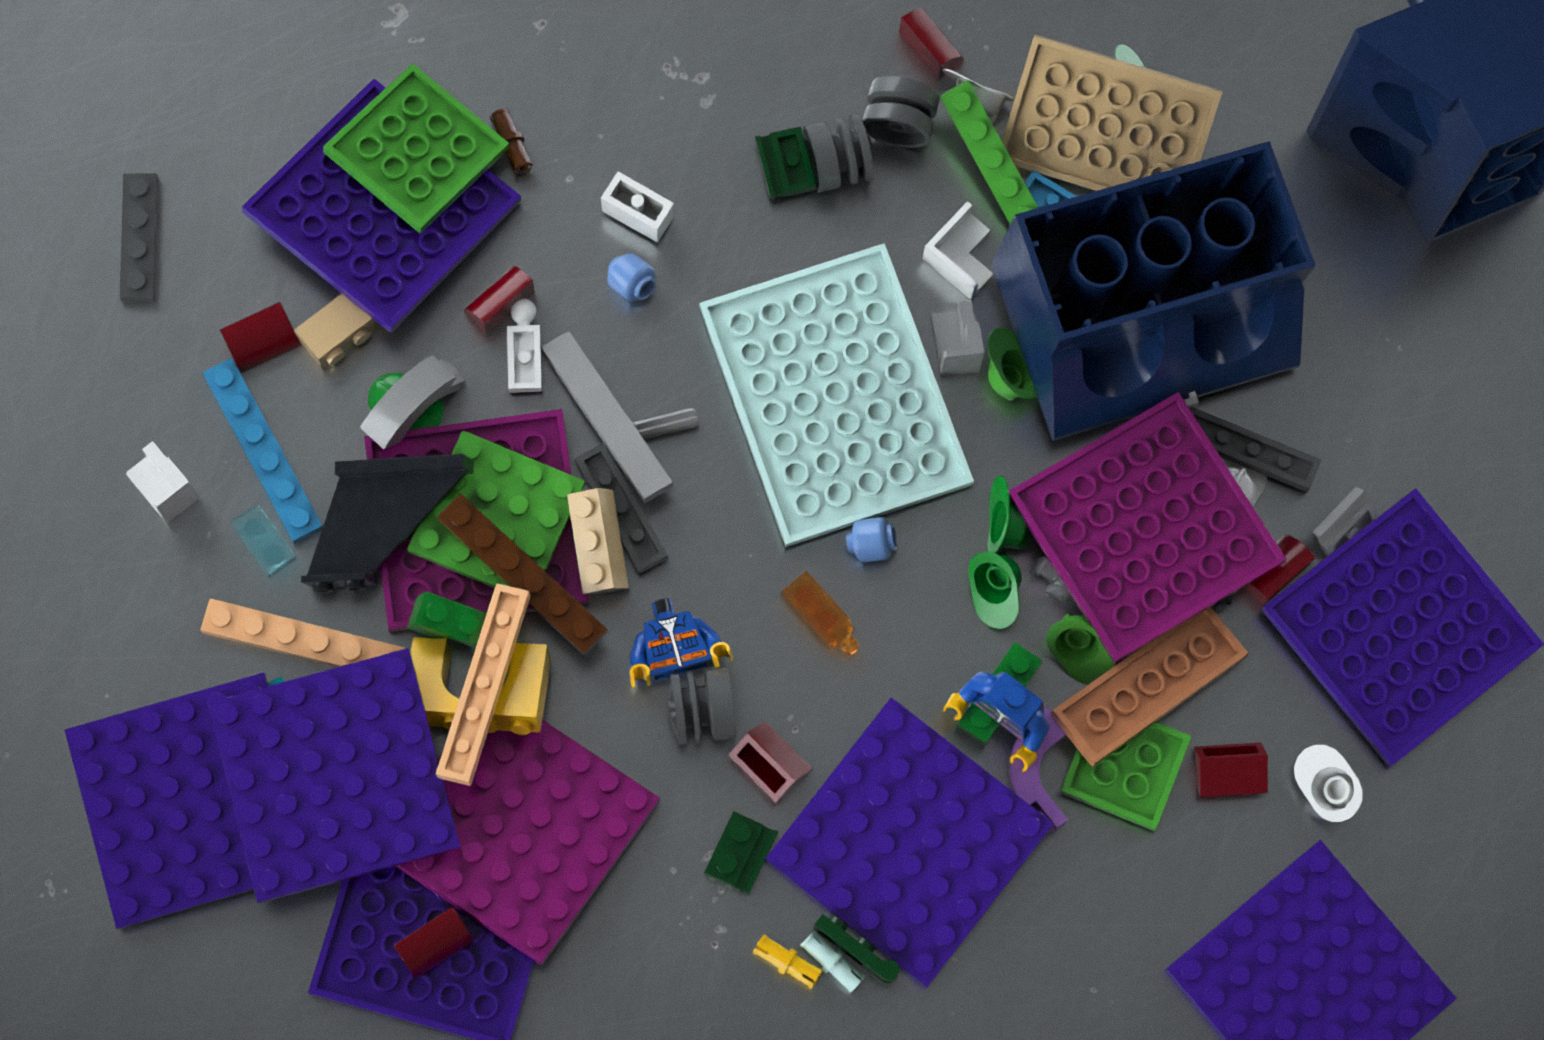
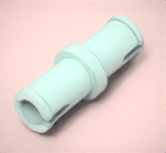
M814 930L800 947L804 948L823 966L821 969L825 973L829 971L851 993L865 976L842 957L844 953L840 949L836 951Z

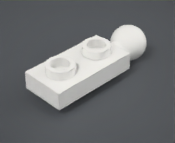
M519 299L510 309V315L517 323V326H507L509 393L542 392L540 325H530L536 317V307L528 299Z

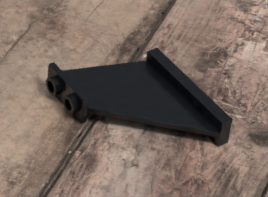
M464 454L336 461L335 475L339 477L308 574L307 576H301V583L312 587L313 592L317 593L333 592V587H345L347 591L365 590V585H377V578L373 577V574L466 474H474V460Z

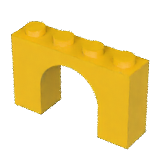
M413 637L411 656L429 725L444 727L450 730L459 698L453 696L446 689L452 656L447 639ZM515 644L508 678L501 689L488 733H493L497 730L512 731L519 735H527L530 732L541 733L551 666V657L547 644Z

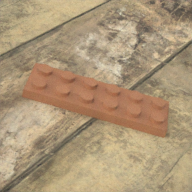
M1209 607L1131 654L1053 709L1050 715L1088 763L1094 767L1240 663L1249 653L1214 610Z

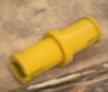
M765 934L757 943L758 947L753 951V954L778 967L779 973L791 975L810 989L814 988L819 980L818 977L823 972L821 968L819 969L797 955L798 951L791 948L788 950L768 938Z

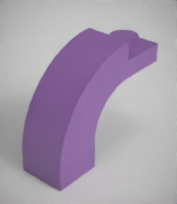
M1046 707L1044 708V714L1050 721V729L1038 751H1035L1037 753L1036 761L1025 772H1022L1024 763L1021 759L1018 758L1013 764L1010 763V757L1024 745L1023 741L1017 737L1009 756L1007 776L1009 789L1053 822L1054 825L1051 827V831L1055 833L1065 825L1068 819L1044 790L1040 781L1039 767L1044 755L1061 743L1067 735L1050 715L1051 711Z

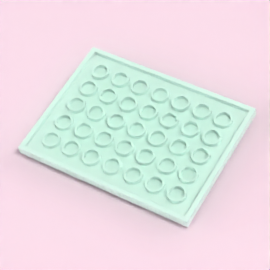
M885 243L699 303L702 317L785 547L852 526L858 520L876 518L974 484L972 474Z

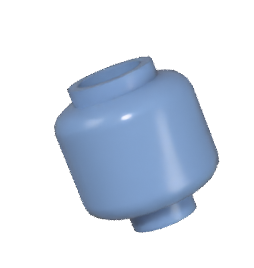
M627 253L621 257L618 256L608 266V286L629 302L644 300L650 296L655 288V270L634 253Z
M878 517L858 520L852 527V533H847L846 536L849 553H855L857 559L863 563L887 560L891 557L893 550H897L895 527L893 524H888L885 518Z

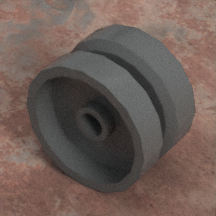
M900 76L878 77L870 85L868 93V103L870 105L865 108L862 119L864 127L870 137L888 145L907 148L923 147L930 143L934 124L931 119L936 116L940 96L930 86L914 79Z

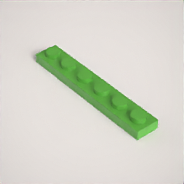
M967 80L940 95L943 104L1009 224H1011L1015 214L1038 208L970 82Z

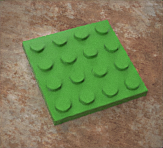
M412 63L323 146V153L421 234L509 149V143Z
M462 430L452 454H464L474 460V474H466L417 527L407 548L408 552L492 588H495L496 583L508 586L437 520L441 512L461 493L546 572L570 519L567 494L583 491L585 481Z

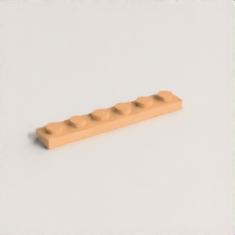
M496 583L436 771V776L439 779L468 786L472 784L531 597L527 590Z
M211 598L200 629L204 634L334 667L348 665L405 649L404 647Z

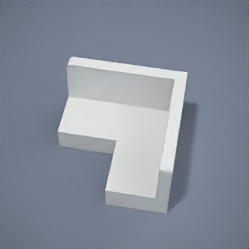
M967 201L925 245L922 259L968 299L972 300L993 278V273L971 255L988 237L990 229L971 214L973 205Z
M152 441L142 449L146 457L128 470L126 474L168 524L195 503L198 497L185 476Z

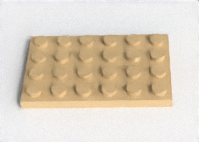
M1034 35L1002 142L1015 166L1030 171L1034 170L1049 177L1098 191L1201 161L1223 91Z

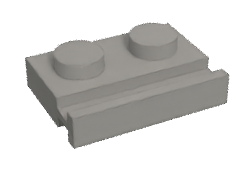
M1355 487L1311 532L1313 536L1317 537V543L1326 557L1380 516L1372 502L1366 498L1364 490Z

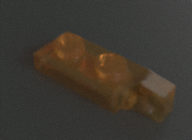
M807 571L781 591V596L831 649L838 645L848 657L859 649L860 644L850 634L854 630L853 625L850 623V618Z

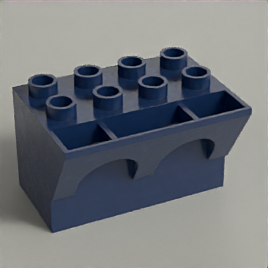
M1407 0L1410 7L1355 29L1306 130L1310 139L1393 196L1398 197L1402 195L1426 243L1541 195L1544 191V0Z
M1270 141L1015 214L991 263L1053 441L1140 415L1177 392L1180 393L1183 400L1188 399L1189 393L1195 391L1197 397H1201L1297 368L1301 363L1304 287L1302 282L1316 265Z

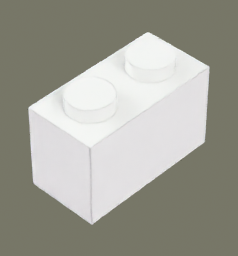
M620 172L616 173L601 197L602 212L657 243L674 218L673 202Z

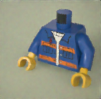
M671 598L660 599L652 603L656 619L645 622L644 631L636 635L630 654L631 687L634 688L636 680L644 679L647 681V686H650L652 682L670 678V674L679 673L681 675L711 667L712 660L715 667H720L719 658L726 656L729 657L730 661H733V656L729 645L722 642L717 632L701 618H693L689 611L675 614Z
M979 672L970 679L959 693L951 695L943 711L945 712L947 708H954L958 712L954 720H959L969 706V703L976 705L1023 741L1024 745L1010 757V763L1013 764L1018 758L1021 759L1024 763L1022 772H1025L1036 761L1037 753L1035 751H1038L1050 729V721L1044 714V702L1005 672L995 675Z

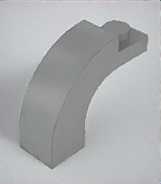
M434 356L428 357L409 370L385 393L368 414L360 428L383 449L400 443L413 423L430 405L438 399L460 390L466 380L458 374L457 368L443 359L437 360Z

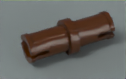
M502 108L496 110L489 118L493 122L497 133L509 143V149L506 151V154L513 167V171L515 174L525 173L533 166L523 145L525 139L522 133L517 131L509 109Z

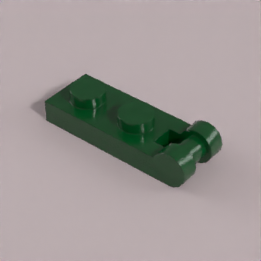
M824 914L820 916L814 924L813 930L817 931L818 934L840 949L880 982L891 984L896 980L899 974V966L895 961L889 959L881 960L872 953L875 950L872 944L861 936L854 939L845 932L848 928L846 924L834 915H831L829 918Z

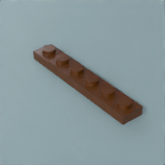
M461 493L437 517V520L508 586L529 591L531 597L528 604L584 656L608 632V629Z

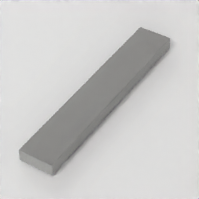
M570 331L541 346L542 353L644 503L671 489L673 481Z

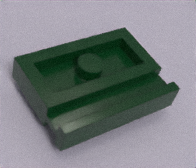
M801 126L769 133V135L760 137V135L755 136V143L770 200L780 196L788 197L816 190V182Z
M733 811L704 874L749 895L766 860L765 858L768 856L777 837L778 831L769 829L763 824Z

